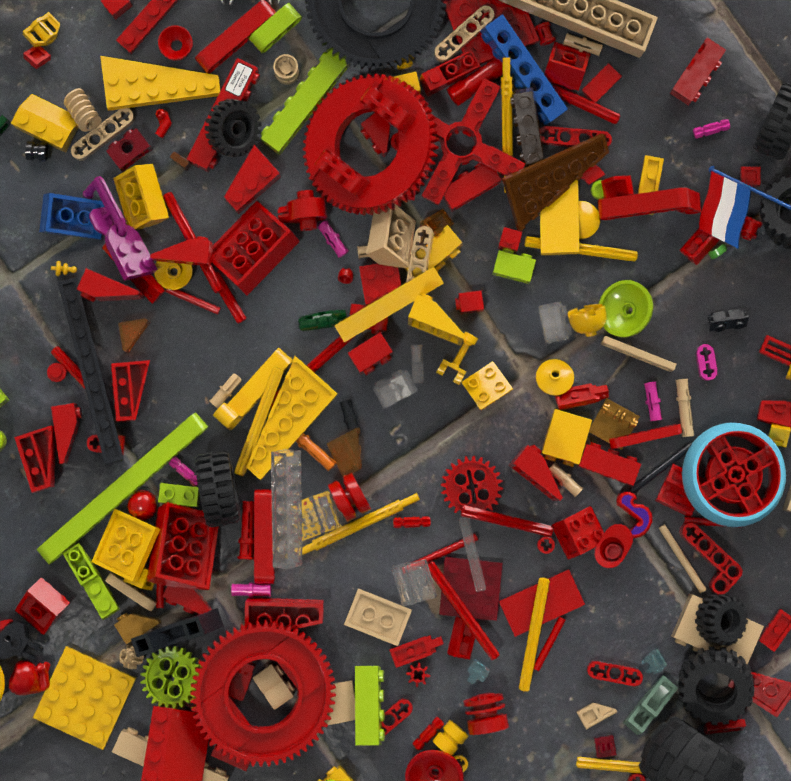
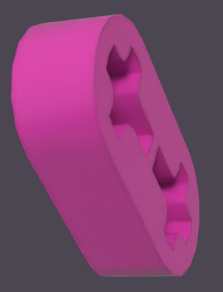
M703 344L696 350V360L699 376L703 380L709 381L716 377L717 365L713 348L708 344ZM703 348H705L706 351L710 352V354L707 355V361H705L704 355H700V352L703 351ZM706 364H708L709 370L713 371L710 377L703 373L706 370Z

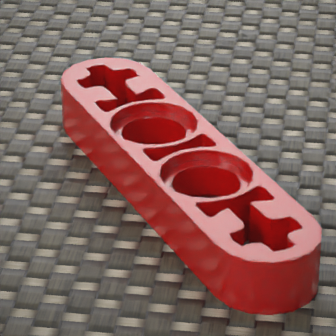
M544 126L540 129L541 134H544L545 131H548L549 135H554L555 131L558 132L556 136L557 141H553L555 137H549L548 140H544V136H541L542 144L572 147L581 143L579 141L581 134L588 135L589 139L593 135L604 134L606 140H608V147L612 142L611 135L606 131ZM567 132L570 135V140L568 142L561 141V133Z
M673 424L610 438V448H620L682 434L681 424Z

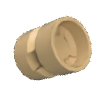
M289 54L280 55L275 59L273 69L277 80L284 85L293 84L299 77L297 60Z

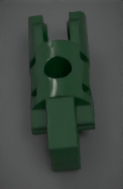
M329 310L301 316L298 319L299 329L301 331L335 327L337 323L347 318L346 310Z

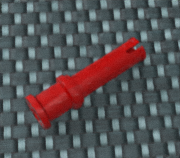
M242 501L241 538L238 540L240 549L237 559L254 560V502Z

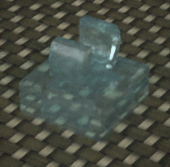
M658 648L651 651L641 661V664L649 663L650 668L646 670L647 673L653 671L654 674H657L667 666Z
M474 658L467 670L470 673L467 681L471 684H474L477 679L484 682L490 669Z

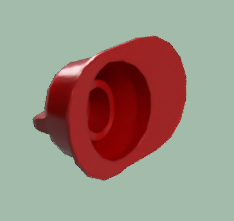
M614 524L605 531L595 549V559L602 567L614 568L625 559L633 543L631 530L625 525Z

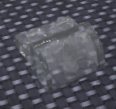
M426 559L391 567L402 606L414 605L417 602L437 597Z

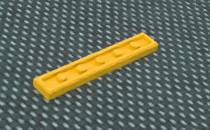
M433 266L337 323L335 328L343 341L346 342L412 303L417 295L427 294L444 284Z

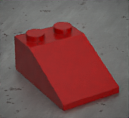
M87 268L77 287V290L81 292L80 296L91 302H94L95 299L98 301H119L144 298L140 291Z

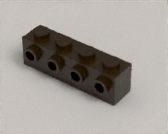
M533 87L514 90L513 96L510 97L512 108H516L517 115L514 116L515 127H519L520 134H517L518 146L522 145L523 153H520V161L525 163V168L545 159Z

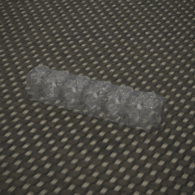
M283 449L271 452L273 567L291 569L302 565L301 450Z

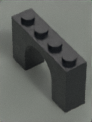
M216 608L131 638L136 656L140 657L183 640H190L224 627L219 610Z

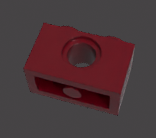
M137 128L128 130L123 135L124 138L120 141L112 142L108 146L109 149L106 150L122 172L153 150ZM132 145L133 149L131 152L125 153L124 147Z

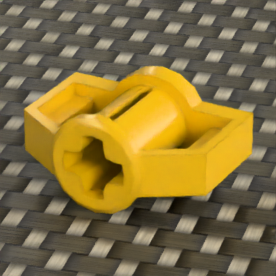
M48 12L33 21L23 31V36L34 47L48 46L56 40L60 23ZM48 21L56 29V32H53L45 22ZM35 32L43 41H38L31 33Z

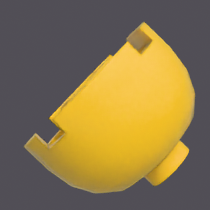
M602 304L584 306L585 308L579 311L578 308H575L567 313L570 325L574 331L585 334L586 337L597 335V331L604 327L607 320L606 308Z

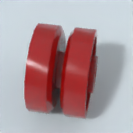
M352 472L343 477V482L346 486L345 490L338 481L328 485L338 510L342 512L347 522L356 518L353 505H356L362 514L371 510Z

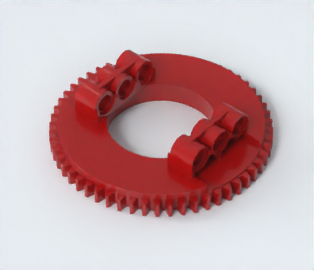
M367 74L366 78L360 75L359 79L353 77L351 82L346 80V84L340 83L339 88H333L331 94L327 93L328 97L326 99H321V105H316L318 109L312 112L314 116L309 118L311 121L310 125H306L308 132L304 133L307 137L306 140H303V143L306 144V147L303 148V151L306 152L303 158L307 160L304 165L309 167L306 173L311 174L309 180L314 181L312 185L317 188L316 191L318 193H322L321 197L327 199L326 201L333 206L339 207V209L345 210L348 213L353 212L358 215L360 212L361 215L365 216L366 213L373 215L374 212L379 215L381 210L387 213L388 207L391 210H395V204L399 207L402 206L401 200L406 203L408 202V195L412 198L414 197L413 190L420 191L418 184L425 185L422 179H429L426 172L433 171L429 165L436 163L431 159L437 157L433 150L439 149L434 144L439 139L434 135L439 132L433 129L437 126V123L432 121L435 119V116L430 114L432 109L427 107L429 103L424 100L422 95H419L416 89L405 81L401 82L399 78L395 79L390 75L388 78L384 74L381 77L378 74H375L374 77ZM375 112L398 129L399 147L394 160L385 170L376 175L364 177L342 161L340 141L344 130L352 120L364 113Z
M264 620L263 625L256 621L255 626L248 622V627L246 628L243 624H240V630L233 627V633L226 631L225 638L220 635V642L214 640V647H207L209 653H202L204 660H198L201 667H195V671L198 674L192 675V679L196 680V682L191 683V687L195 689L190 691V695L195 697L190 699V703L195 704L191 707V710L197 711L193 714L194 719H199L196 722V726H202L199 729L200 733L206 732L204 735L205 740L211 738L209 741L210 746L216 744L215 751L222 749V756L229 753V760L236 756V763L243 759V764L246 765L250 760L251 765L254 767L256 761H258L259 766L262 767L264 761H266L269 767L271 761L278 765L279 759L286 763L287 756L294 760L293 753L301 756L300 749L307 752L306 745L314 746L311 740H319L317 733L323 734L324 732L321 727H328L325 720H331V716L327 713L334 711L329 705L335 704V701L330 698L335 697L336 693L330 690L335 689L336 686L331 684L335 680L334 676H329L333 673V670L326 669L330 666L329 661L323 662L327 658L326 655H320L322 652L321 648L315 649L317 646L316 642L310 644V636L304 639V632L298 635V628L291 631V626L287 625L284 628L282 622H280L278 627L275 621H272L271 625H268L267 620ZM260 659L277 661L298 690L297 699L291 712L280 722L264 727L250 725L234 701L228 696L229 685L236 672L247 663Z

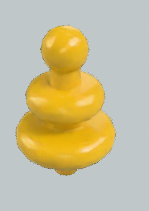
M60 261L56 262V267L51 266V270H55L57 277L60 276L61 272L64 275H67L68 272H77L75 266L68 267L67 263L61 266Z

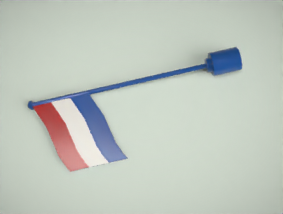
M711 166L709 168L711 173L709 190L700 214L699 229L739 249L740 233L748 212L751 191L790 210L791 206Z

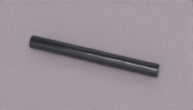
M687 443L636 482L634 486H631L629 488L631 493L635 494L686 455L691 443Z

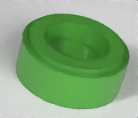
M722 243L708 252V255L711 259H715L726 252L728 248Z

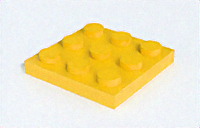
M114 509L91 562L137 583L160 529L118 509Z

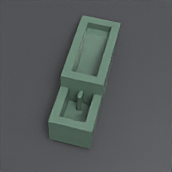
M663 675L638 702L623 723L636 735L642 734L651 721L658 716L678 687Z

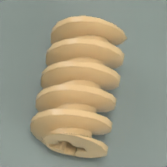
M78 88L67 94L64 99V105L81 131H92L100 126L102 119L98 116L94 106L91 105L92 103L88 100L83 89Z

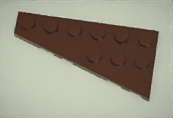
M604 134L594 136L502 178L518 231L521 232L529 221L539 216L538 213L545 207H549L570 188L569 186L575 180H579L586 170L594 167L609 153Z

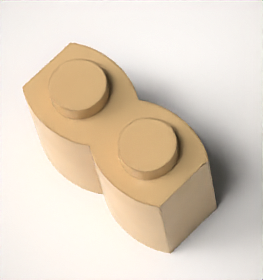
M272 663L254 675L253 680L275 710L294 697L293 691L295 689L290 681L285 682L282 677L284 673L278 665L274 666Z

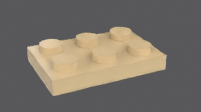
M358 588L344 625L398 646L412 609Z

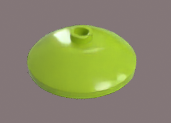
M622 280L612 284L605 290L599 301V304L605 305L607 313L604 329L617 337H631L640 333L648 325L652 317L653 301L649 291L640 283L632 280ZM630 308L633 310L631 314L628 313Z

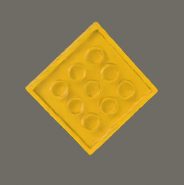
M66 646L50 679V686L44 692L33 718L104 750L137 678Z

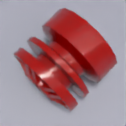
M502 693L478 694L463 701L464 707L473 706V708L465 710V714L475 715V718L467 721L469 735L493 733L509 728L507 714L497 712V710L505 707L504 703H496L504 699Z

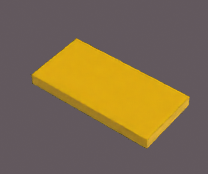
M575 180L569 186L570 188L549 207H545L540 212L541 255L580 254L578 180Z

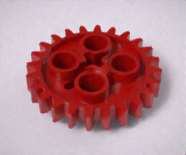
M465 456L463 463L460 459H457V466L451 463L452 471L449 469L445 470L449 475L442 476L446 483L441 484V486L446 487V490L442 491L441 494H447L448 497L444 501L451 502L448 508L454 506V513L462 510L464 505L483 510L488 508L493 511L492 503L498 505L495 498L502 497L497 492L503 490L502 487L498 486L503 480H497L496 477L499 476L500 472H493L496 466L488 467L489 460L483 464V457L476 461L475 456H472L471 461H469L467 456ZM467 470L471 471L472 483L477 485V488L474 489L476 504L473 503L471 490L466 488L469 485ZM477 470H481L485 474L482 481H477L474 478V473ZM463 474L466 481L463 485L455 482L456 475ZM480 489L488 491V498L486 500H481L478 497ZM461 493L469 495L470 500L468 503L462 504L459 501Z

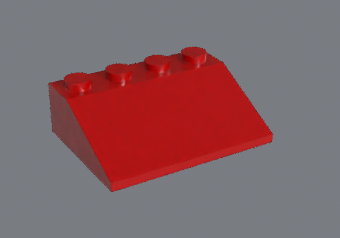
M256 201L213 245L211 263L248 296L300 241L288 227Z
M535 445L523 447L508 466L552 501H561L563 497L544 457L540 455L542 451Z
M169 502L164 503L158 507L155 527L159 528L160 531L151 550L147 582L164 586L209 590L218 527L207 526L203 511Z
M153 706L141 781H202L209 739H204L206 732L200 733L199 729L202 726H196V722L199 720L193 718V714L196 712Z

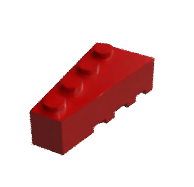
M247 598L245 601L244 627H248V622L255 626L256 621L263 625L264 620H267L268 625L275 621L277 627L282 622L284 628L290 625L291 629L321 624L324 620V600Z

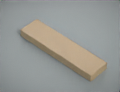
M604 336L600 343L605 347L669 372L674 371L677 365L607 336Z

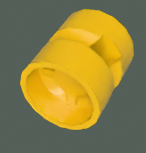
M449 720L443 727L444 732H439L432 741L443 752L453 756L458 750L457 745L463 744L469 735L457 724Z

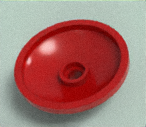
M427 750L418 753L409 761L405 772V781L464 780L463 770L459 762L450 754L439 750Z

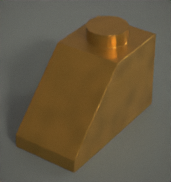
M126 612L117 618L118 622L114 626L124 642L128 644L132 642L131 638L146 633L162 622L157 618L135 613L128 615Z

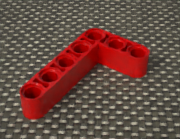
M674 188L598 200L599 220H612L669 211H678L683 214L701 213L700 193L689 188Z

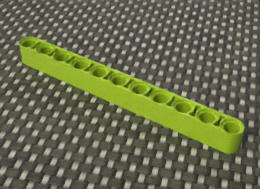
M196 412L188 417L37 549L39 554L49 565L57 560L63 552L72 547L169 463L173 457L177 456L208 428L207 424Z

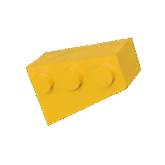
M448 225L443 228V232L433 238L428 269L434 266L439 271L446 265L445 261L448 258L454 259L461 253L459 249H461L462 241ZM421 248L416 252L417 258H425L426 252L424 249ZM418 267L413 269L414 277L422 273V270Z

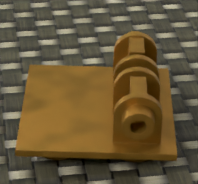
M606 398L589 432L609 443L610 438L631 434L640 416Z

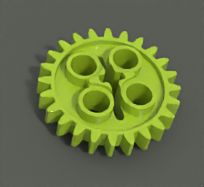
M167 646L166 651L159 649V655L153 652L152 656L154 659H146L149 666L143 665L146 673H141V675L145 677V680H142L140 683L146 684L142 691H149L146 698L153 697L152 704L158 702L159 707L165 705L166 708H171L172 705L173 709H178V704L180 707H185V701L190 703V697H195L190 695V691L195 689L191 687V683L196 682V680L192 679V675L198 674L195 671V667H201V665H195L198 658H191L192 652L185 654V648H181L179 651L177 646H174L173 650L170 646ZM166 660H169L170 662V668L168 670H165L164 663ZM186 667L188 673L186 677L183 678L181 675L182 668ZM170 675H172L175 678L174 681H171L172 679L169 678ZM159 678L163 681L160 689L156 685ZM178 685L180 693L176 696L173 690Z

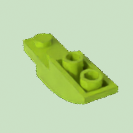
M78 543L63 552L62 554L80 585L84 587L101 619L105 620L119 611L120 608L114 600L111 590L81 544Z

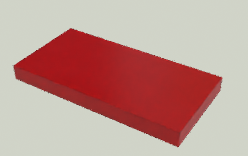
M569 569L548 578L550 583L542 624L585 605ZM538 583L499 601L515 637L530 629Z

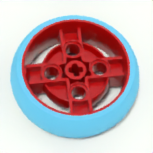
M724 423L709 428L691 444L683 462L682 482L690 503L706 519L722 526L743 527L760 521L777 506L785 489L786 468L777 445L764 432L746 424ZM735 436L746 439L759 450L752 453L739 446H730L726 437ZM707 449L711 458L706 466V480L700 483L698 475L699 464L703 453ZM722 453H725L728 457L726 463L721 460ZM749 460L752 461L754 465L752 470H749L747 468V462ZM768 467V487L761 500L757 491L763 480L762 469ZM736 471V478H732L731 474ZM716 479L721 482L720 489H716L714 486ZM741 487H745L747 490L745 497L740 493ZM717 497L726 503L738 504L743 513L724 512L712 505L709 500Z

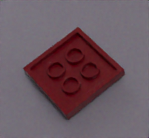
M445 557L443 575L475 619L497 621L502 563ZM441 590L439 615L460 617Z

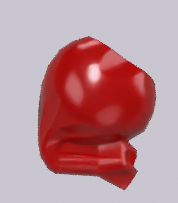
M27 660L18 661L10 677L8 688L12 693L19 696L46 691L50 686L48 672L51 664L44 662L42 664L38 663L35 666Z

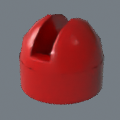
M345 267L340 269L338 281L344 284L351 283L353 281V271L350 268L345 269Z

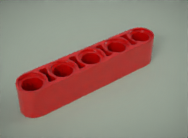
M261 0L195 57V60L207 74L213 72L245 45L252 33L272 17L276 11L266 0Z
M255 489L254 583L274 584L275 492L274 489Z

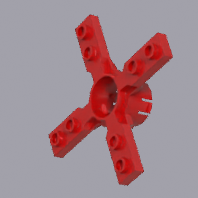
M484 78L461 122H454L448 125L437 117L432 120L437 123V126L433 129L438 130L439 133L434 136L439 139L443 157L422 194L423 198L439 206L460 164L467 165L471 160H475L504 176L524 168L525 163L493 146L482 143V138L478 131L501 86ZM460 130L464 135L472 137L475 142V146H473L470 154L466 156L454 155L449 151L446 143L451 135L458 134Z

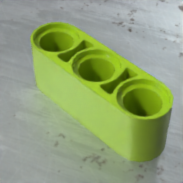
M287 3L252 33L249 40L261 53H265L301 21L302 16L290 3Z

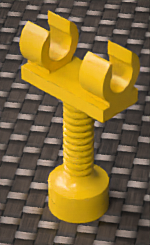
M464 332V344H462L453 362L450 363L443 359L436 373L442 376L448 366L458 371L453 380L458 385L466 374V371L459 368L464 358L463 356L467 353L466 351L469 346H475L478 338L467 332Z

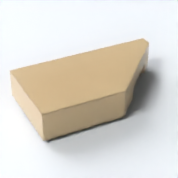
M591 703L577 711L586 730L617 713L616 709L597 703Z

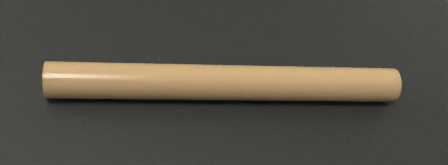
M666 525L660 526V532L698 591L702 593L707 590Z

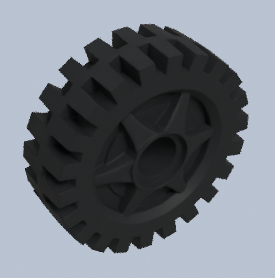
M226 99L218 102V105L213 107L214 111H210L208 114L211 118H206V123H209V126H205V131L209 132L205 135L207 139H210L208 143L212 146L213 150L225 156L239 157L250 153L251 148L254 145L256 146L254 142H259L260 138L257 137V134H261L262 130L258 129V127L262 126V123L258 121L261 118L259 114H256L257 110L252 108L251 104L241 100Z

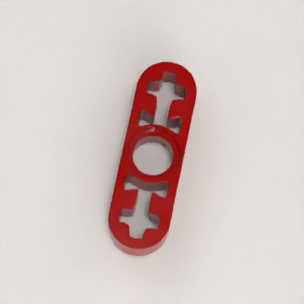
M591 661L587 665V673L594 679L629 686H638L643 681L641 671L636 668L601 661ZM595 664H598V668L605 670L604 666H608L605 672L606 677H603L604 673L597 672L596 675H593L591 667H595ZM612 668H618L620 671V676L617 679H612L609 675ZM626 669V674L633 675V672H636L639 678L632 682V679L625 677V681H622L624 677L623 670Z
M402 698L384 712L385 716L392 715L395 719L391 726H387L381 721L382 727L387 729L385 735L411 714L413 708L412 703L408 699ZM400 703L404 705L407 703L409 705L407 707L408 712H400L399 716L401 718L398 719L397 715L391 710L395 709L397 712L400 709Z

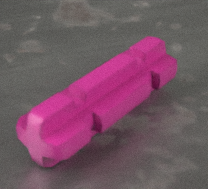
M728 119L721 120L720 123L714 122L704 125L702 128L701 126L693 129L694 137L697 139L703 137V135L708 136L719 133L721 130H729L730 122Z
M173 457L169 461V465L174 469L176 468V471L187 481L189 480L191 485L197 487L198 482L197 477L194 475L195 473L184 463H181V460L177 457Z

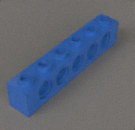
M503 14L480 30L483 41L490 45L496 59L503 63L502 58H510L508 52H513L515 59L510 58V76L514 80V85L517 89L530 88V83L536 85L534 95L538 120L546 125L568 110ZM498 35L504 39L503 44L498 41ZM519 67L525 69V75H522L520 73ZM542 98L547 101V107L542 105Z

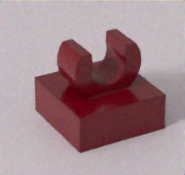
M613 735L593 738L597 758L617 755Z

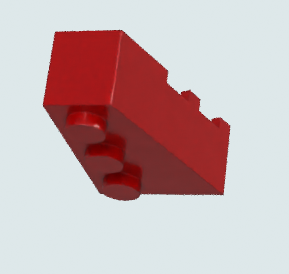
M707 37L670 94L688 106L692 101L696 102L701 95L699 90L702 85L706 87L712 77L709 75L712 70L717 71L722 61L720 59L726 49Z
M254 145L224 198L239 215L279 180L281 175Z
M150 360L111 363L116 423L136 420Z
M47 426L14 437L31 492L37 493L55 487L54 426Z

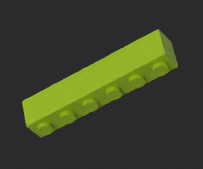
M330 50L328 53L325 51L319 58L320 63L317 67L313 66L307 74L309 77L306 81L299 83L293 97L290 96L285 101L284 109L274 115L272 119L274 122L270 127L266 126L261 132L262 142L277 154H282L313 114L312 112L317 109L316 105L321 104V99H325L327 93L332 90L349 68V64H346L345 59L339 61L338 54L334 57L332 56L333 50Z

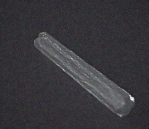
M468 517L459 518V524L476 592L486 590V585L470 520Z

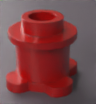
M746 216L740 233L741 237L749 241L756 239L758 228L763 223Z

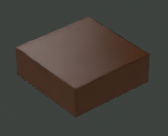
M176 152L171 154L170 159L186 171L189 170L191 164L188 160Z

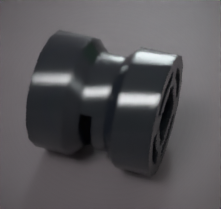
M27 141L25 149L26 160L33 161L36 158L39 161L46 162L48 158V143L41 142L36 145L35 142Z

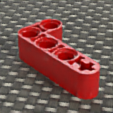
M693 523L683 524L679 530L680 536L718 571L710 580L709 589L715 594H725L742 576L741 566L697 525ZM686 528H693L691 532L699 537L695 539L692 535H686ZM703 539L708 542V547L705 550H701L699 547V543ZM716 553L722 555V561L718 564L713 559ZM731 566L736 568V574L733 577L728 574V569ZM718 580L723 582V588L720 591L715 589V583Z

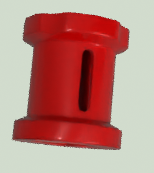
M550 22L541 23L535 27V31L538 33L541 41L540 46H546L556 41V37H553L550 29Z

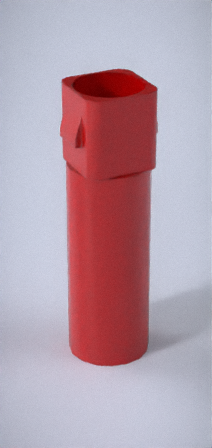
M494 58L463 80H459L446 89L451 100L457 106L467 101L477 92L484 78L493 82L503 75V63Z

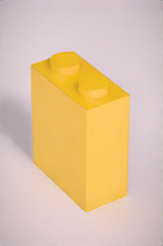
M554 409L541 454L545 455L544 459L554 462L556 459L563 460L562 464L574 467V464L578 465L592 420Z

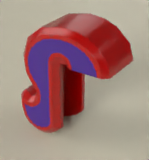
M622 492L617 496L616 504L637 520L630 530L633 538L645 535L652 524V513L648 507L634 504L633 501L637 499L636 495L631 492Z

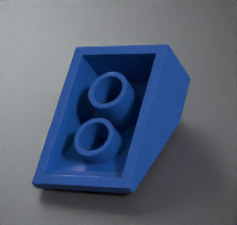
M53 193L43 194L39 232L101 239L102 234L94 229L89 219V214L93 209L105 206L102 201Z

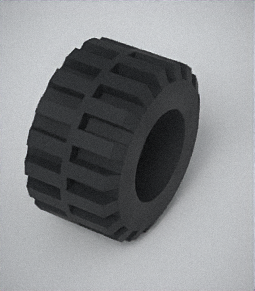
M722 594L708 595V598L705 597L702 600L703 603L698 605L699 610L695 614L697 615V619H695L697 624L696 630L699 631V635L706 641L729 646L732 643H737L738 638L741 639L743 637L742 633L746 631L745 626L748 624L746 619L748 614L745 611V605L735 597Z

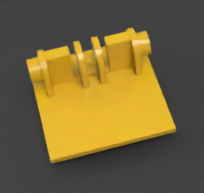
M493 361L461 382L475 401L479 410L486 409L487 406L495 403L496 400H499L502 396L513 390Z

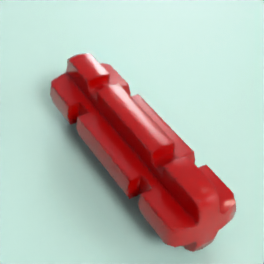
M429 516L422 518H393L394 528H402L401 526H404V528L429 527L431 525Z
M436 717L432 724H429L419 735V739L417 738L413 742V746L420 751L425 746V743H428L437 733V730L441 729L444 722L439 717Z

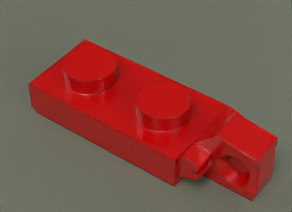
M590 383L571 387L566 393L555 396L558 410L596 403L602 399L609 398V390L607 385L597 387Z
M431 635L396 646L389 649L397 668L432 655V653L436 652L435 647L443 645L444 642L442 636L432 639Z

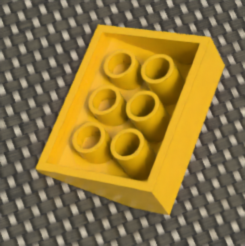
M426 294L416 296L408 316V325L461 346L465 334L440 306L433 301V297Z

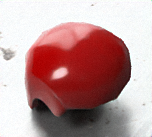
M138 490L129 498L128 511L133 517L145 521L156 513V497L149 490Z

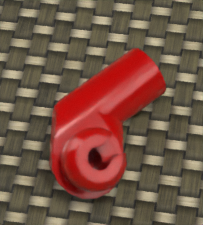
M158 109L155 116L160 126L155 134L163 139L171 126V120L166 110Z

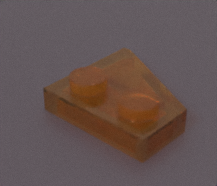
M359 427L326 443L334 460L337 462L336 464L342 477L362 469L360 459L361 445H359L358 436L360 434Z

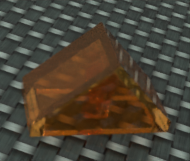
M442 209L422 220L419 227H430L434 232V236L437 237L444 231V227L447 225L451 227L454 225V222Z
M143 318L118 323L122 349L125 352L129 353L151 323L150 321Z

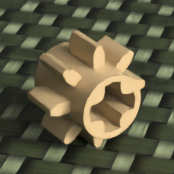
M126 645V649H122L119 655L120 662L124 664L123 667L128 669H137V665H141L144 659V655L136 656L133 645Z

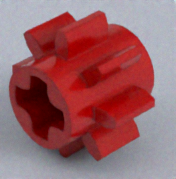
M418 662L417 667L410 665L411 672H406V675H411L408 682H416V687H418L420 682L426 685L424 679L425 677H430V674H425L428 667H420V662ZM415 670L418 672L422 671L421 679L418 677L414 678Z

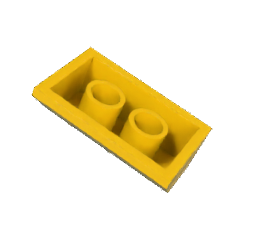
M33 94L19 106L11 122L16 129L48 143L65 153L78 130V125L68 111Z
M153 164L135 165L113 178L127 225L135 230H140L159 224L169 218Z

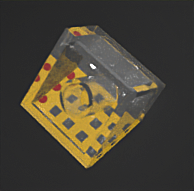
M329 491L288 505L301 541L341 528Z

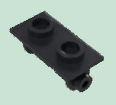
M742 308L729 310V317L725 316L724 311L711 313V315L707 316L708 323H710L709 332H722L733 328L742 329L747 327L749 316H747L746 310H742Z

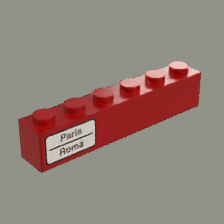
M237 58L213 107L218 105V102L226 99L247 102L252 93L250 91L252 85H256L260 78L258 67ZM205 121L186 160L190 164L209 173L210 169H214L218 162L216 158L218 152L213 150L212 146L208 143L210 139H207L205 134L209 132L205 131V126H209V123Z

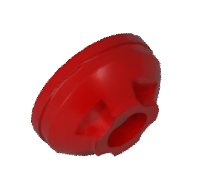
M169 26L159 35V50L170 60H182L192 50V36L187 29L181 26ZM174 41L182 43L180 50L175 51L171 48Z

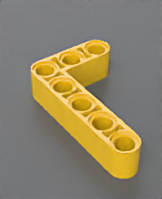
M278 348L228 404L223 403L213 416L227 429L232 430L261 399L272 369L277 367L282 369L284 373L292 364L293 359Z

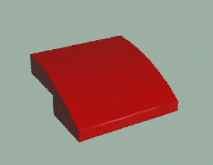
M673 464L655 501L687 517H691L695 508L690 503L683 487L682 468ZM699 476L700 483L706 480Z

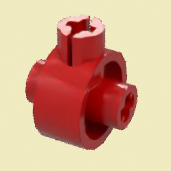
M313 190L296 192L297 199L287 202V206L278 208L277 213H283L278 215V219L282 223L300 224L301 231L316 230L317 222L327 218L325 199L314 197Z

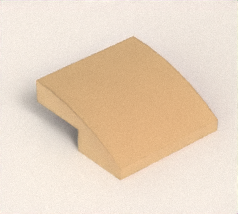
M353 680L333 683L336 688L330 691L335 692L336 696L330 699L334 700L335 704L329 706L334 711L327 713L331 716V720H325L328 725L355 720Z

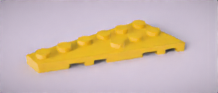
M100 56L108 111L216 97L220 93L218 75Z
M294 356L281 390L276 397L267 422L246 466L260 480L266 476L338 395L337 392L296 356Z

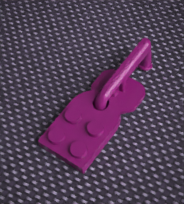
M101 176L96 177L86 190L83 191L82 195L87 199H92L94 197L93 193L97 191L105 206L93 209L89 214V219L94 229L105 236L106 246L122 278L126 281L155 273L158 269L150 258V254L141 236L133 227L126 224V220L104 179Z

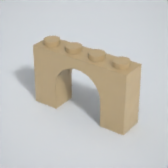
M689 594L671 636L676 638L675 642L680 645L686 646L688 643L694 646L692 650L696 652L701 648H704V651L709 650V646L712 645L699 635V631L696 630L697 624L695 623V619H697L695 614L699 610L698 605L703 603V599ZM747 619L748 624L745 626L746 631L742 633L743 637L741 639L738 638L737 643L721 646L726 647L728 652L730 650L737 652V657L742 656L746 664H748L764 627Z

